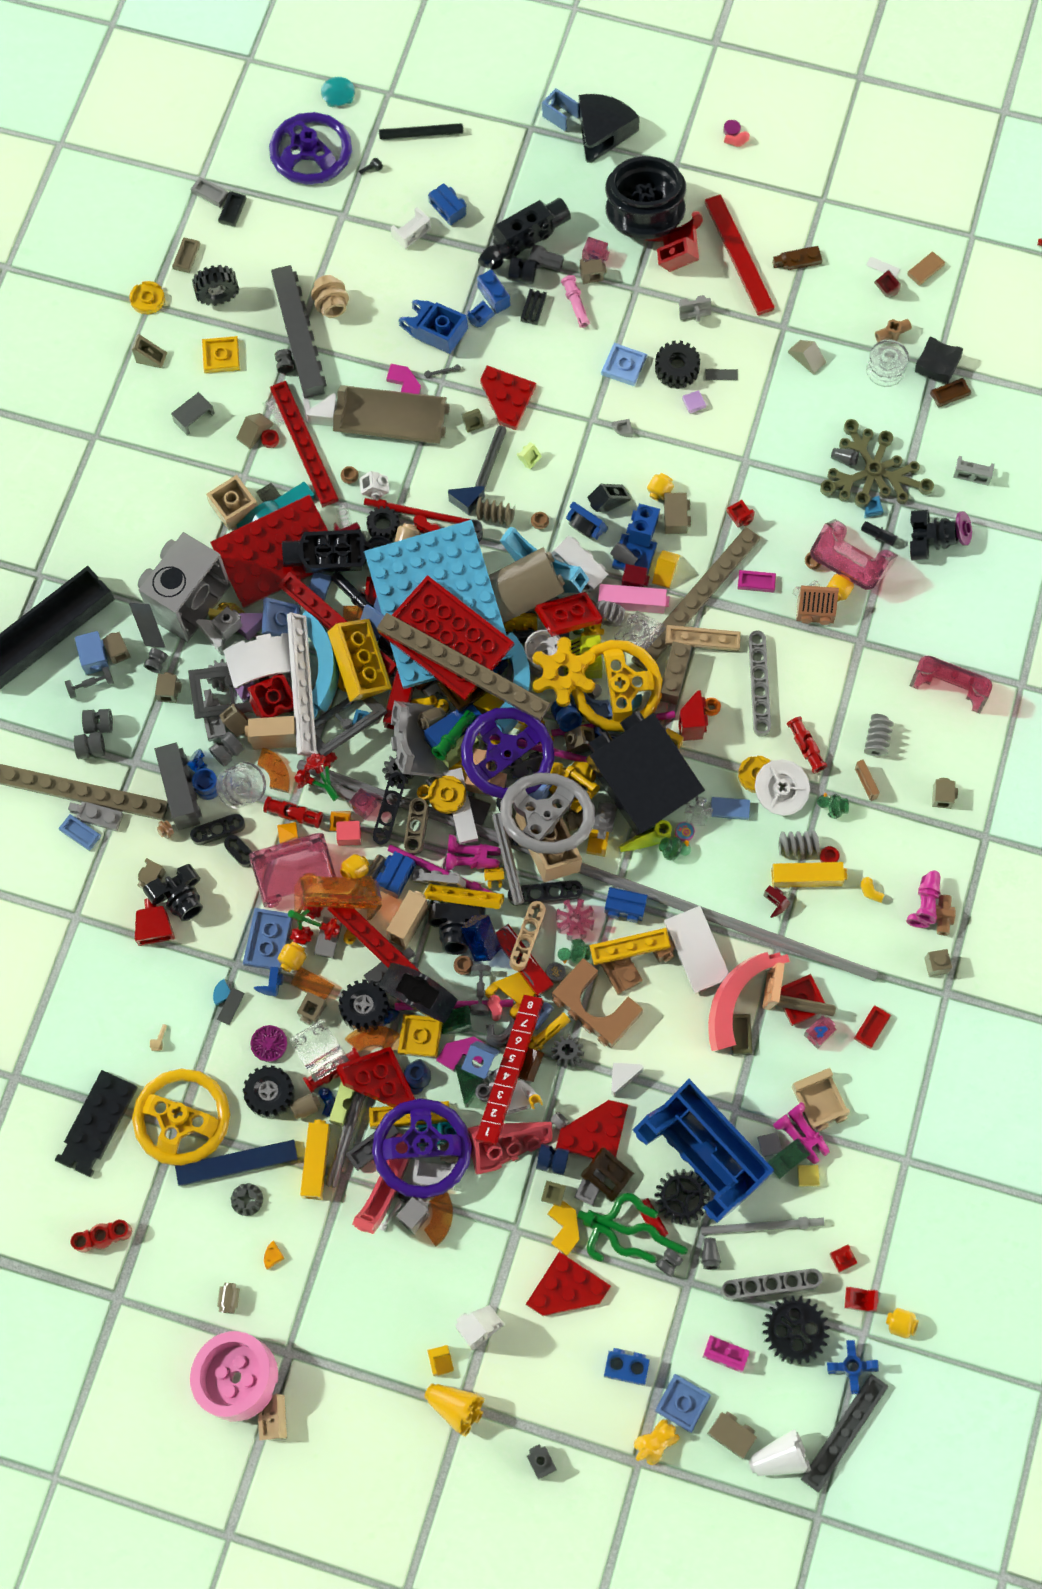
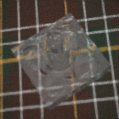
M637 610L634 614L629 615L630 618H627V622L613 637L615 640L632 642L647 650L666 628L663 623Z

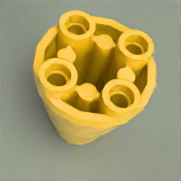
M434 1383L430 1384L425 1392L424 1398L427 1399L428 1403L456 1432L464 1437L469 1434L473 1423H478L483 1415V1411L480 1409L484 1403V1398L476 1393L441 1384L435 1385Z

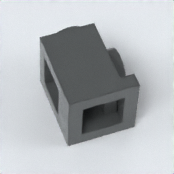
M539 1444L529 1449L530 1454L527 1455V1458L538 1480L557 1470L546 1446L541 1448ZM540 1456L545 1459L543 1465L537 1464V1458Z

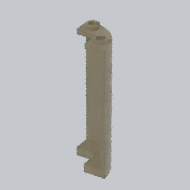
M341 385L337 391V409L333 414V431L440 444L441 438H445L446 435L444 422L445 415H449L450 404H447V397Z
M544 547L489 575L503 623L564 592L563 585L565 582L561 574H556L552 563L555 560L551 552H546Z

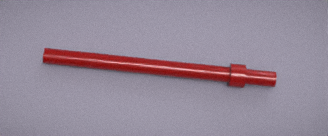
M364 499V505L377 507L378 509H380V506H383V508L387 506L390 510L393 509L396 512L410 515L420 514L426 518L454 524L471 520L388 503L387 500Z

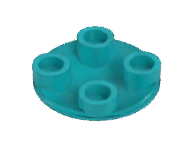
M333 77L322 85L321 95L329 107L353 102L355 88L349 79Z

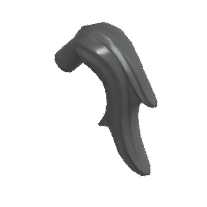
M510 1017V1023L505 1031L498 1035L495 1034L494 1024L486 1025L487 1042L490 1046L502 1047L507 1045L515 1022L513 1017Z

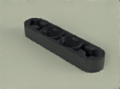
M400 772L392 773L387 782L373 832V840L379 845L388 843L392 834L406 784V778ZM397 775H400V779L403 780L402 784L399 783L397 789H401L400 793L389 790L390 786L394 788L395 782L392 781V778H396ZM391 793L396 794L398 798L397 802L393 805L387 802V796ZM389 812L392 814L390 823L382 821L381 816L383 813ZM379 823L384 826H390L389 830L385 829L384 835L387 838L383 839L382 842L376 837V834L381 833L382 830L381 827L378 828Z
M577 880L522 885V894L525 895L524 890H527L528 899L525 900V896H523L524 903L519 905H528L534 901L547 903L579 899L583 894V886ZM563 886H566V890H571L572 886L580 889L577 890V894H573L572 891H566V895H563ZM557 887L561 893L554 897L549 891L551 888ZM509 889L508 900L512 905H515L511 897V890ZM534 889H538L541 892V896L537 899L530 896V892Z

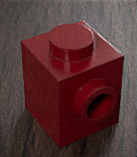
M626 564L621 586L648 587L650 576L647 575L648 568Z

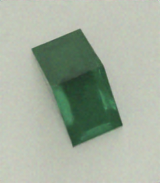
M466 1005L451 1012L446 1023L442 1024V1035L472 1032L469 1006Z
M458 1064L455 1065L466 1108L470 1106L476 1096L478 1085L484 1082L483 1078L462 1070V1066Z
M797 1138L769 1160L768 1164L774 1169V1173L780 1179L807 1158L810 1152Z

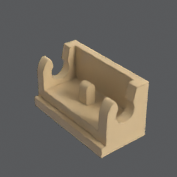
M273 1394L268 1405L258 1413L259 1440L287 1438L284 1395Z

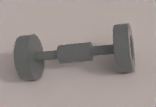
M108 666L102 668L104 676L89 678L82 681L81 684L73 686L71 680L64 681L70 698L77 697L75 689L87 688L106 679L108 685L114 684Z
M484 964L473 965L471 967V974L479 976L476 992L478 1004L470 1006V1014L485 1016L490 1014V1009L488 1005L482 1004L485 990L483 976L491 974V967Z

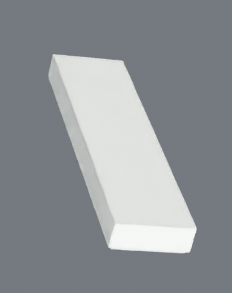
M462 768L443 772L444 776L458 778L466 788ZM467 793L466 801L462 808L452 813L459 845L478 841Z

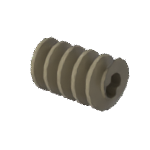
M479 497L476 506L477 519L481 521L484 517L485 522H489L491 519L493 524L498 520L499 525H503L506 522V526L509 527L514 519L516 505H514L513 509L510 508V503L503 507V501H501L496 506V500L489 504L488 498L482 503V498Z

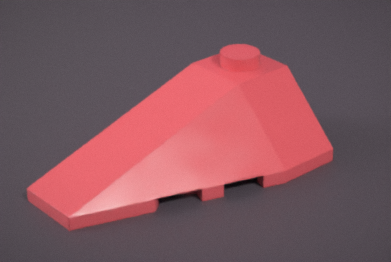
M551 1122L503 1123L496 1146L476 1141L475 1138L480 1125L468 1128L472 1143L471 1157L476 1175L496 1171L502 1168V1164L510 1160L515 1161L519 1159V1155L527 1151L532 1152L540 1148L541 1144L546 1145L553 1141Z

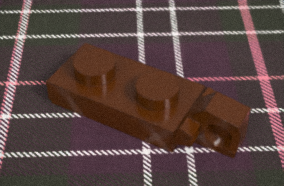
M819 246L780 253V255L773 257L772 264L773 268L783 267L789 271L820 265L823 260Z

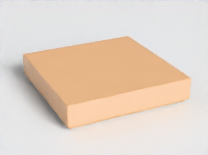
M778 962L767 971L762 1004L763 1009L770 1010L779 1003L784 963Z

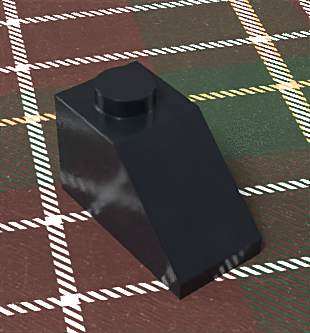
M600 484L587 497L591 508L595 512H608L631 500L623 484Z

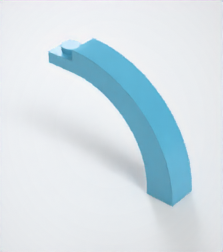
M305 610L302 615L306 616L308 637L316 649L319 665L317 680L312 691L315 719L319 710L326 713L335 696L339 681V667L327 630L313 615Z
M511 632L507 637L514 642V646L511 648L513 657L508 658L514 671L513 683L530 692L531 677L527 655L518 638ZM504 702V704L500 708H507L513 706ZM498 719L495 722L503 734H508L519 721L514 719Z

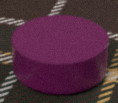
M731 119L724 123L723 132L725 135L728 134L735 137L740 133L741 125L737 120Z

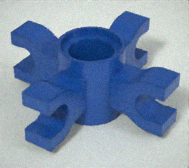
M846 1340L848 1356L843 1362H827L828 1375L845 1373L850 1378L851 1395L860 1394L858 1378L862 1375V1372H879L878 1360L861 1361L856 1356L855 1340ZM850 1363H856L859 1368L852 1372L847 1369V1366Z

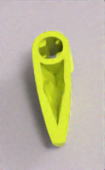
M661 820L655 824L654 828L634 836L618 848L620 852L664 843L671 837L672 826L670 822ZM660 829L666 830V833L662 834V832L660 833L659 831Z

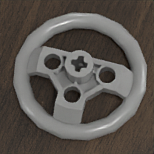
M536 773L522 777L508 787L500 802V819L507 834L520 846L537 853L559 854L575 849L588 838L595 824V807L587 791L574 780L555 773ZM540 784L558 786L555 793L549 799L536 800L529 796L525 790ZM576 797L583 809V822L579 830L568 839L557 842H543L542 840L546 835L554 831L556 823L570 808ZM557 803L560 804L562 807L555 808L553 804ZM512 805L516 812L525 818L526 827L523 831L517 827L512 817ZM531 806L535 808V810L528 811L526 807ZM536 829L539 834H534L531 830Z

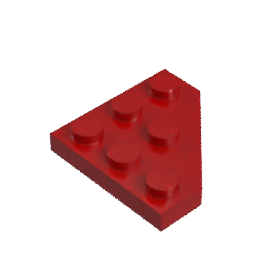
M486 365L480 378V384L487 395L490 406L496 415L499 425L516 430L536 388V382Z
M391 1046L339 1064L336 1067L343 1086L395 1108L400 1103L415 1100Z
M607 1100L561 1128L556 1149H567L570 1154L594 1159L603 1147L616 1157L628 1104Z
M558 1252L525 1305L541 1316L599 1305L611 1285L561 1252Z

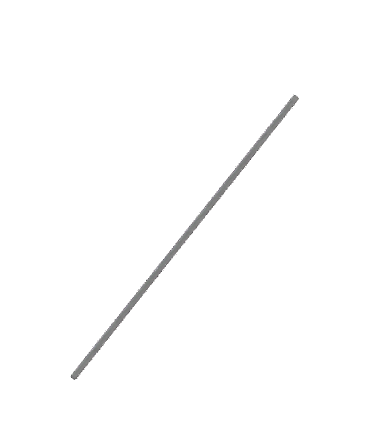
M299 760L297 769L303 770L307 761ZM309 770L310 775L321 778L315 770ZM329 770L330 782L340 783L348 789L362 794L367 793L370 797L383 800L385 790ZM391 793L387 796L389 804L393 805L398 800L396 794ZM402 797L399 807L409 811L412 800ZM417 803L415 810L416 812H421L424 809V804ZM430 807L428 818L455 827L453 815L440 813ZM475 823L477 836L499 844L495 830ZM508 835L512 849L531 855L527 848L522 846L516 847ZM585 863L581 864L580 872H578L626 891L648 895L647 898L683 912L700 906ZM701 906L706 920L865 979L871 981L877 979V970Z

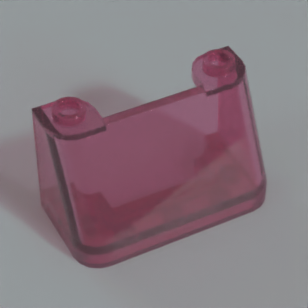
M833 519L825 523L811 548L810 555L812 559L865 590L873 589L894 564L898 555L886 549L880 551L873 558L844 541L847 535V528L842 522Z
M925 654L920 658L909 685L912 688L918 689L923 683L930 685L934 677L968 690L966 699L972 702L971 711L979 714L985 706L993 686L991 680L986 675L931 654Z
M323 833L312 834L249 854L264 907H276L282 901L281 897L315 887L324 889V891H331L335 889V886H339Z

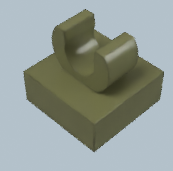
M478 408L461 414L467 432L484 427L481 412Z
M546 1180L541 1201L561 1207L566 1186Z

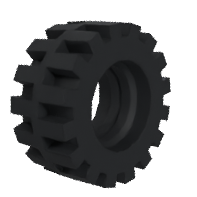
M380 506V509L376 507L374 512L371 510L369 512L370 516H367L366 521L370 536H383L387 539H394L397 528L400 526L398 514L387 506L386 508ZM381 519H387L391 522L388 528L379 529L376 527V523Z

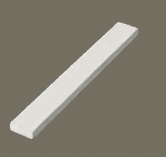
M290 612L287 614L297 755L309 757L314 753L317 754L307 620L305 615Z

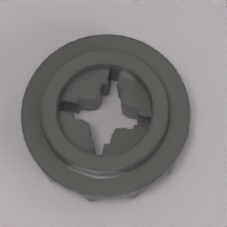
M251 1183L240 1184L233 1190L230 1197L232 1208L242 1216H251L257 1213L263 1204L261 1190ZM248 1191L249 1197L255 1201H248L245 1208L244 1201L239 1198L245 1197Z

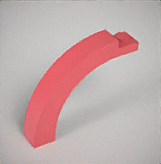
M768 952L760 953L741 962L725 977L716 991L709 1013L708 1033L711 1051L736 1045L733 1034V1012L739 994L744 986L758 973L773 967L778 962H790L788 954L781 955L780 952L768 955Z
M398 1133L395 1137H402L404 1134ZM401 1142L396 1145V1150L398 1153L403 1154L408 1150V1147L405 1143ZM411 1158L388 1160L387 1163L398 1178L403 1179ZM379 1176L367 1202L354 1217L352 1225H355L354 1227L362 1232L374 1234L377 1231L397 1193L396 1190L386 1184L381 1176Z

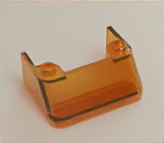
M305 873L294 886V911L301 913L305 906L367 909V920H372L382 907V898L377 880H374L371 876L344 878L315 876L313 873Z

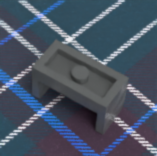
M197 392L174 410L171 415L174 423L186 435H189L188 427L206 412L211 416L215 412L213 406L200 392Z

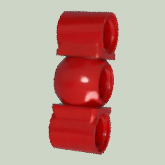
M122 1219L116 1220L113 1223H98L91 1230L87 1229L84 1232L73 1234L70 1244L81 1253H86L95 1248L105 1249L112 1242L117 1243L119 1240L129 1239L132 1234V1227ZM125 1225V1232L122 1235H118V1227ZM105 1231V1239L98 1241L97 1235L99 1232ZM82 1237H85V1245L83 1247H78V1240Z

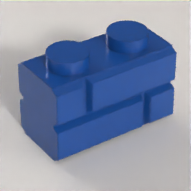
M442 183L437 189L429 192V203L449 225L452 226L466 216L467 205L462 198L459 199L456 196V192L452 187Z
M489 270L477 277L478 289L495 314L511 306L510 295L493 270Z
M394 851L392 856L389 855L384 864L386 868L383 873L379 872L375 882L377 883L378 890L399 899L416 863L413 859Z
M609 887L604 913L613 919H619V917L627 918V921L632 923L643 921L648 895Z

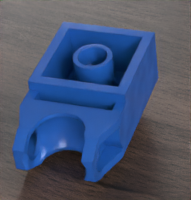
M413 300L411 302L412 309L417 312L418 316L400 317L399 326L413 338L450 354L468 330L467 315L438 302Z

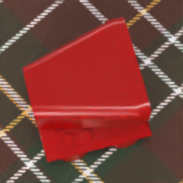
M283 674L274 675L247 688L250 695L249 702L257 717H276L283 713L294 711L293 692Z

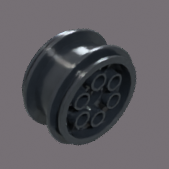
M654 156L630 158L616 166L606 180L605 192L608 198L605 206L606 216L615 229L625 236L643 240L659 238L672 232L683 220L686 212L684 200L686 180L678 168L671 162Z

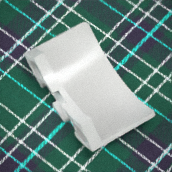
M282 633L281 636L271 637V634L256 636L257 640L247 643L242 640L224 649L233 687L238 689L249 682L266 676L291 673L288 633Z

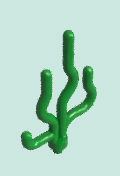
M624 1193L616 1199L610 1213L606 1215L598 1214L592 1210H589L587 1213L580 1210L577 1218L584 1220L583 1225L593 1229L587 1243V1253L598 1262L604 1260V1256L595 1250L600 1233L609 1238L611 1246L619 1255L625 1257L636 1256L652 1264L657 1262L656 1256L635 1247H622L613 1230L625 1235H634L645 1231L660 1245L682 1255L688 1253V1249L685 1246L661 1236L657 1229L650 1224L640 1223L627 1227L613 1221L626 1201L632 1202L641 1213L651 1218L658 1217L656 1210L644 1205L641 1199L634 1194Z

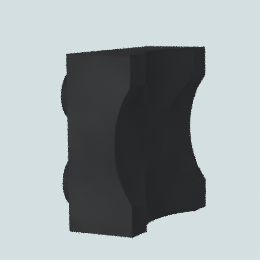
M930 336L921 356L916 362L915 372L948 384L962 357L963 348L944 344Z

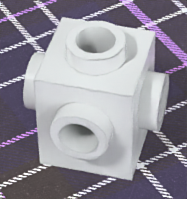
M370 471L359 478L362 495L378 500L389 493L388 476Z

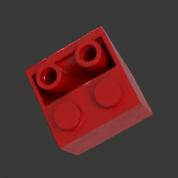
M701 690L696 691L680 710L678 727L679 735L684 737L683 741L702 740L704 733H707L708 716L705 714L704 709L706 708L705 697H702Z

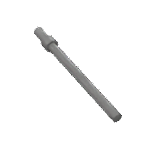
M799 1217L796 1220L701 1227V1235L799 1228L802 1230L808 1229V1227L824 1226V1217L809 1219L807 1217Z

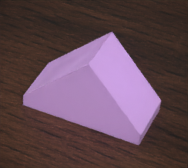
M239 613L242 627L238 632L248 641L262 629L263 613Z

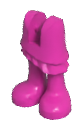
M449 834L446 870H452L456 866H471L470 869L476 867L477 869L499 868L500 861L487 858V855L500 856L501 850L499 847L481 843L480 845H459L456 836ZM454 854H472V855H475V856H474V857H461V856H456V855H454Z
M932 870L922 876L918 888L921 905L916 913L910 914L907 917L906 922L908 925L916 928H928L930 924L936 923V899H939V894H941V876L938 871Z
M801 1102L776 1121L773 1127L777 1130H784L794 1140L791 1144L797 1146L796 1149L811 1163L816 1164L819 1162V1158L811 1148L816 1146L824 1156L828 1155L830 1150L822 1135L820 1136L819 1132L816 1133L803 1117L805 1105ZM789 1117L798 1125L806 1137L801 1136L791 1123Z

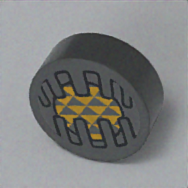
M553 962L548 965L545 973L552 983H559L565 977L566 970L562 964Z

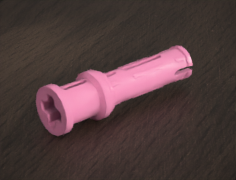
M574 275L566 276L561 280V284L566 290V298L571 301L579 327L585 328L590 325V321L581 301V290L576 285V277Z

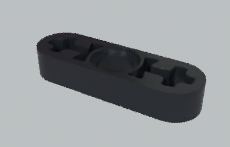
M232 814L194 827L190 832V837L194 844L204 845L243 831L245 821L240 814ZM236 819H237V821L239 822V823H238V825H239L238 827H235V825H232V824H234V820H236ZM226 822H227L228 827H229V829H230V830H228V831H227V827H226V825H225ZM214 826H223V831L220 834L213 833ZM208 828H209V832H210V834H211L210 837L208 836V834H205V833H207L206 829H208ZM198 832L204 834L200 840L196 837Z

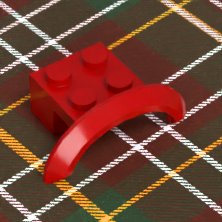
M698 211L692 212V219L676 227L669 234L646 240L654 242L664 241V246L657 249L658 265L669 272L699 260L696 229L701 226L703 217Z

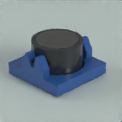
M572 502L569 506L571 509L566 516V519L569 521L568 524L590 540L592 537L597 540L602 533H606L609 529L601 519L576 502Z

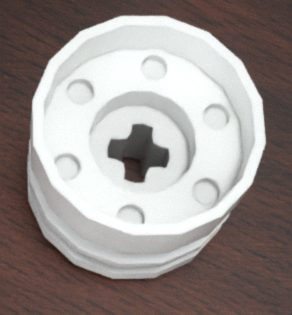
M547 630L533 632L525 642V653L529 662L530 673L538 678L542 676L543 669L533 662V654L536 651H542L547 655H553L557 651V641L560 638L558 635L551 637Z

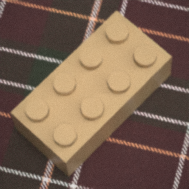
M531 806L526 807L528 811L535 810V808ZM516 812L515 820L519 829L523 831L526 827L525 818ZM562 817L556 823L554 831L546 835L542 840L543 842H557L571 837ZM536 829L531 830L532 833L539 834ZM577 847L559 854L537 853L529 850L543 882L580 872L582 857Z

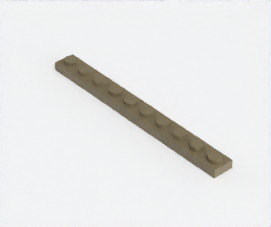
M745 527L643 644L642 648L655 661L669 646L665 645L666 626L685 627L760 541L759 535ZM633 656L631 658L634 664L647 671V668L637 657Z
M388 613L385 614L377 627V631L540 722L551 706L549 702Z
M0 764V785L80 803L89 802L113 810L164 821L168 808V801Z

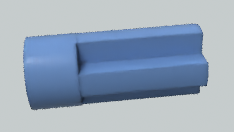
M544 1002L535 1026L536 1031L539 1030L554 1010L547 1002Z

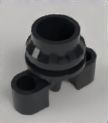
M929 510L911 511L910 523L913 527V533H911L913 541H910L911 561L929 560L930 545H935L936 550H940L941 546L943 549H947L951 545H957L956 520L941 518L939 521V518L936 517L934 522L930 523Z
M191 864L177 868V876L173 878L167 876L163 883L157 878L146 884L143 888V892L152 905H157L167 900L166 907L173 915L178 916L181 921H188L194 918L203 909L200 903V895L194 887L201 878Z
M433 903L429 906L428 923L433 927H439V939L444 952L452 955H461L468 951V945L472 942L473 928L485 926L486 908L457 903Z

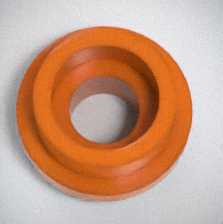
M712 697L705 699V714L708 716L717 715L721 710L719 700ZM713 705L715 709L710 710L708 706Z

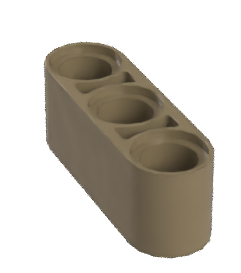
M415 798L410 803L404 839L405 850L414 855L421 853L424 848L430 810L428 802L422 798ZM423 802L424 809L421 812H416V804ZM416 821H420V830L413 831V823ZM413 840L418 842V848L415 850L409 848V844Z

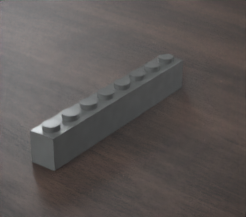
M291 265L271 269L304 399L325 394L324 387L327 384L325 376L320 374V371H323L321 361L316 360V356H319L317 346L312 345V341H315L313 331L308 330V326H311L309 316L304 315V311H307L305 301L300 300L303 294L301 286L296 285V282L299 281L297 272L292 270Z

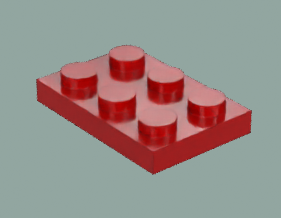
M586 592L538 604L535 607L537 615L551 637L600 624L603 619Z

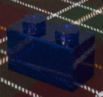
M473 915L461 928L474 962L491 961L501 950V945L489 915Z

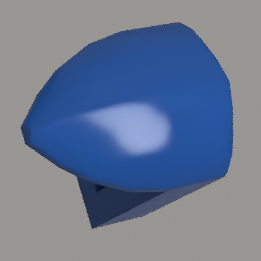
M484 300L473 310L467 311L468 320L474 327H482L495 315Z
M279 967L270 968L268 986H255L254 989L267 996H277L279 985L283 984V974Z

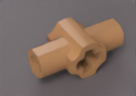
M892 319L888 321L885 328L876 331L874 335L878 343L885 340L896 342L900 334L911 330L912 325L909 319L902 321Z
M939 895L938 905H936L937 934L942 936L950 935V925H953L955 921L956 910L955 907H951L952 896Z

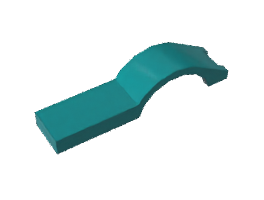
M304 481L277 499L265 501L257 505L236 526L240 528L307 495L314 499L315 494Z

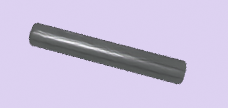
M497 426L475 487L484 486V489L486 487L507 432L504 426Z

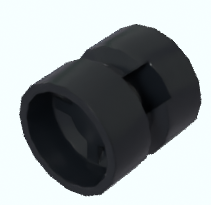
M512 257L508 280L519 282L521 279L523 283L533 284L537 261L526 260L523 262L520 258Z

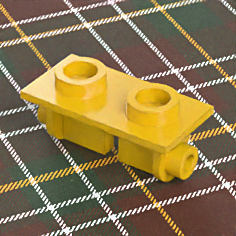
M523 613L503 623L505 632L512 631L513 629H516V631L528 630V628L537 630V613Z

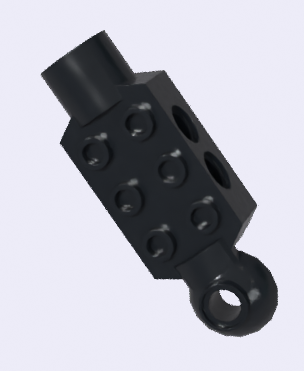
M560 197L548 204L538 200L497 223L492 230L494 245L483 250L478 258V264L484 268L496 270L502 266L503 259L508 260L516 257L522 251L532 248L536 243L548 239L555 228L571 219L566 203Z
M361 530L304 532L300 540L282 541L283 567L302 566L305 573L362 571L367 562L364 551L390 544L391 541L383 536H375L366 541Z

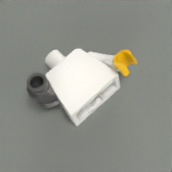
M499 1069L494 1071L495 1079ZM517 1080L506 1116L530 1109V1105L534 1110L535 1103L543 1105L540 1096L524 1080ZM494 1082L490 1083L489 1087L485 1084L478 1085L476 1096L481 1101L488 1102Z

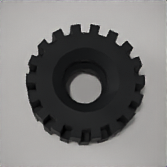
M674 340L671 345L667 342L665 347H660L655 359V374H657L658 380L662 379V384L668 383L670 388H672V385H675V389H679L680 385L685 388L687 383L691 385L693 379H697L700 369L699 352H696L694 346L690 348V343L687 342L684 345L683 341L680 340L679 343H676V340ZM676 359L682 360L685 365L681 368H676L671 365V361Z

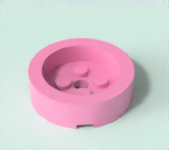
M240 1331L224 1332L206 1342L197 1353L190 1372L191 1391L197 1403L208 1413L230 1422L244 1421L260 1413L272 1399L275 1384L278 1382V1366L271 1350L255 1337ZM235 1373H241L242 1376L238 1383L232 1382Z

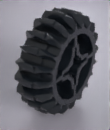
M675 1169L673 1171L674 1177L668 1172L666 1173L668 1181L664 1178L660 1179L661 1184L664 1186H656V1189L661 1191V1193H655L654 1197L661 1198V1200H657L655 1205H662L658 1210L659 1213L667 1212L664 1215V1219L671 1215V1223H674L675 1219L678 1218L679 1225L683 1224V1219H686V1223L689 1225L691 1223L690 1217L694 1221H698L696 1213L700 1216L704 1215L703 1210L700 1208L706 1205L703 1201L710 1200L709 1196H703V1194L709 1192V1189L701 1188L706 1184L705 1181L697 1182L700 1179V1175L692 1178L693 1171H690L687 1176L685 1175V1169H682L681 1175H678V1171ZM681 1181L690 1183L696 1190L685 1189ZM675 1182L676 1193L665 1198L666 1189ZM679 1191L687 1195L684 1203L677 1199ZM699 1196L698 1205L689 1212L688 1201ZM668 1204H678L683 1213L672 1210Z

